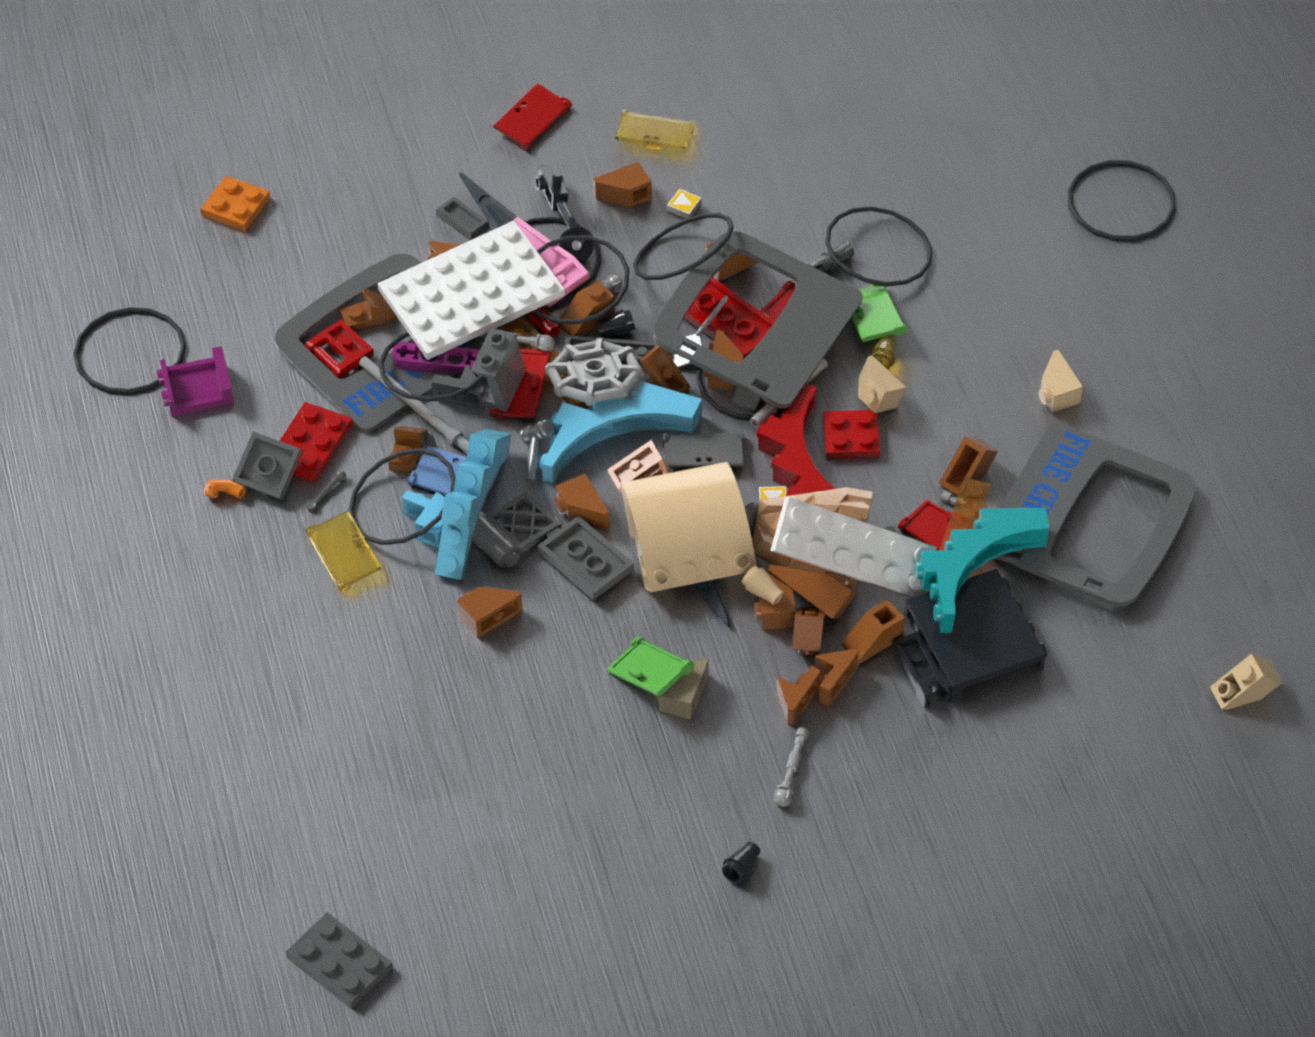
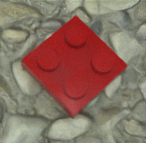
M872 410L823 411L826 460L880 458L877 413H874Z

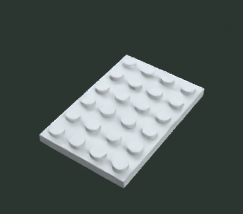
M511 221L378 283V290L427 360L488 332L491 328L495 329L565 296V289L515 221Z

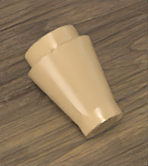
M754 566L742 579L745 590L763 598L772 605L777 604L784 595V592L779 589L764 568L759 569L757 566Z

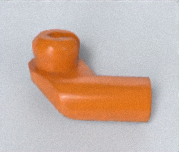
M210 479L206 482L205 485L207 486L204 489V494L214 499L218 497L219 491L239 499L243 498L246 492L245 486L229 479Z

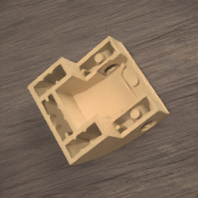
M728 462L620 483L630 537L635 538L645 590L655 592L747 573L752 567L757 566L745 508L737 482Z

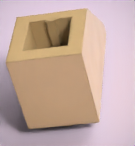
M1251 653L1210 686V689L1221 709L1228 710L1262 700L1281 685L1282 681L1270 660Z

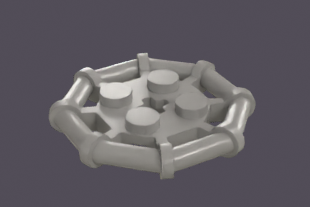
M597 338L596 341L577 345L566 344L562 347V352L553 362L548 363L545 368V373L550 377L554 386V393L557 396L573 398L585 402L587 406L614 398H626L629 390L637 381L644 378L645 373L643 367L639 365L635 356V350L632 347H623L603 341V338ZM621 362H627L628 365H622ZM560 374H567L568 377L562 380ZM622 376H628L622 383L619 381Z

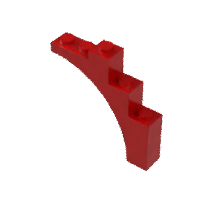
M808 383L789 409L783 410L780 418L771 415L766 423H762L756 433L758 450L774 457L771 463L773 481L789 488L786 496L836 489L817 470L806 449L803 433L807 419L816 405L817 387Z

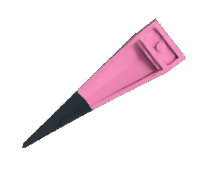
M459 172L461 180L493 229L515 221L536 251L551 241L499 203L465 174ZM557 244L550 246L539 254L565 289V296L590 278L588 271L580 262ZM563 297L556 299L546 305L550 307Z

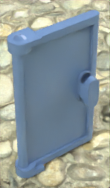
M427 446L426 448L427 450L440 453L451 463L455 477L458 464L466 461V457L432 446ZM423 454L416 470L412 471L408 479V485L418 486L443 495L450 493L452 482L448 468L437 457ZM500 468L498 469L492 482L490 483L481 509L484 508L487 502V495L499 473Z

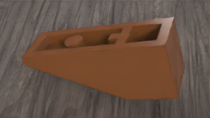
M771 564L767 568L832 619H839L858 593L852 588L854 583L841 574L838 577L836 575Z

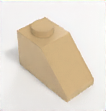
M1058 349L1053 351L1042 377L1041 389L1039 390L1041 402L1047 405L1052 413L1080 404L1083 389L1082 384Z
M868 356L859 376L858 397L874 413L897 408L906 386L873 356Z

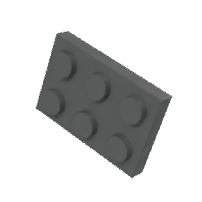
M580 516L574 518L538 545V552L592 600H595L634 570V563Z
M328 912L286 951V957L351 1009L393 969V964L388 958Z

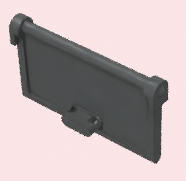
M738 431V433L709 434L663 433L665 461L670 469L697 468L722 462H728L730 467H743V431Z

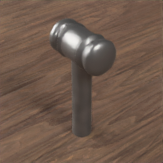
M549 420L539 421L537 424L524 427L520 432L521 440L526 445H530L525 481L528 483L536 482L542 440L551 438L554 435L555 428Z

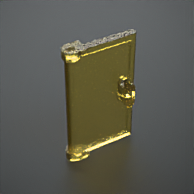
M623 110L615 140L644 144L645 148L651 149L665 147L686 151L690 136L694 133L696 121H683Z
M345 511L319 525L315 523L305 529L306 536L313 543L336 583V588L339 592L351 588V584L382 569L349 511Z

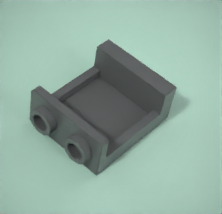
M491 328L471 368L473 374L483 376L488 381V386L481 399L484 407L507 412L527 370L515 333Z

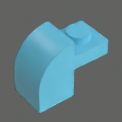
M407 490L402 496L404 515L417 519L415 521L416 532L422 530L439 515L445 499L440 493L436 492L432 499H428L423 494H416ZM440 520L425 534L416 537V539L439 549L443 522Z

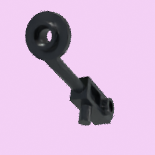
M554 165L539 167L535 176L537 190H542L551 210L561 213L568 227L561 234L560 238L572 235H590L588 231L578 226L567 205L568 191L564 186L562 172L556 171ZM568 240L558 244L559 247L573 255L580 263L586 261L591 256L594 248V242L590 240H576L578 242L576 250L572 248V243L575 240Z

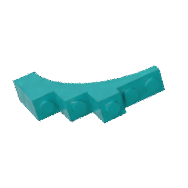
M1046 508L980 509L978 520H974L973 529L951 530L949 541H945L944 550L921 552L920 562L915 563V577L920 579L922 590H930V599L935 600L933 616L934 621H939L941 633H952L955 619V598L962 584L975 570L988 561L1006 553L1027 548L1046 547L1050 530Z

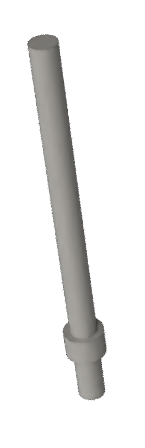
M364 356L359 364L389 389L380 377L379 367L368 357ZM385 372V376L393 386L411 394ZM393 392L444 434L445 440L453 446L457 445L467 454L469 441L463 437V433L460 430L449 426L419 400L408 399Z

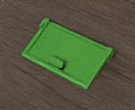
M872 284V286L858 289L862 293L863 299L851 319L863 342L891 334L899 336L907 332V327L902 322L885 286Z
M638 636L630 642L631 646L607 668V671L660 697L683 675L687 676L692 672L695 665L694 662L684 660Z

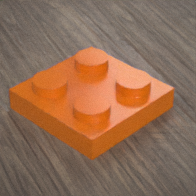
M225 176L201 207V215L246 231L270 199V191Z

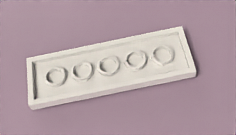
M785 497L771 547L772 552L910 598L923 594L926 591L922 590L920 579L915 577V563L920 562L921 552L936 551L937 549L936 546L792 497Z

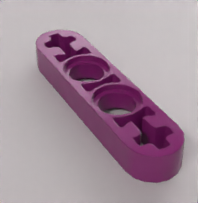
M401 342L393 347L392 359L394 365L401 369L462 375L466 365L470 369L472 368L480 349L454 347L437 355L435 361L427 362L423 359L424 355L416 343ZM453 357H460L463 359V362L452 364L449 360Z

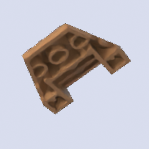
M844 487L760 500L752 540L755 556L772 565L839 577L840 574L771 551L785 497H792L867 523L873 491ZM847 577L854 583L852 588L856 590L858 580Z

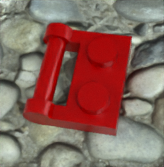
M341 319L308 340L305 344V347L331 369L332 373L339 379L346 378L351 370L360 365L359 362L364 356L369 359L374 356L373 348ZM327 344L344 361L338 363L322 346Z

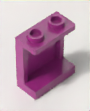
M222 346L211 348L212 358L173 366H166L165 359L160 360L161 369L156 370L159 386L165 385L166 390L161 391L164 407L170 406L171 416L234 403Z

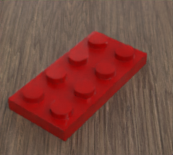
M712 278L684 318L700 328L724 296H728V300L704 332L715 340L716 331H723L745 358L762 340L775 321Z

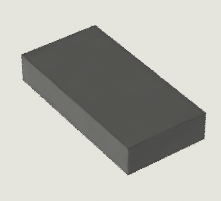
M452 197L436 209L437 217L468 240L477 238L490 228L489 222L456 197Z

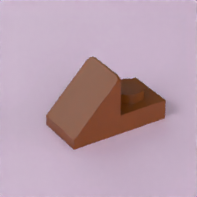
M365 288L362 289L364 302L339 309L342 321L355 332L397 320L396 314L381 294Z
M656 345L640 360L650 376L645 381L646 383L684 393L691 387L669 353L660 346Z
M409 426L394 428L395 444L391 455L401 450L423 448L428 435V429ZM422 453L402 455L389 461V470L412 473V471L416 470Z
M850 649L820 654L815 657V668L821 670L822 676L817 686L820 703L828 707L858 668L859 651Z
M811 666L805 675L801 674L798 677L796 684L780 677L777 678V696L787 725L793 727L818 691L817 686L821 679L820 669Z

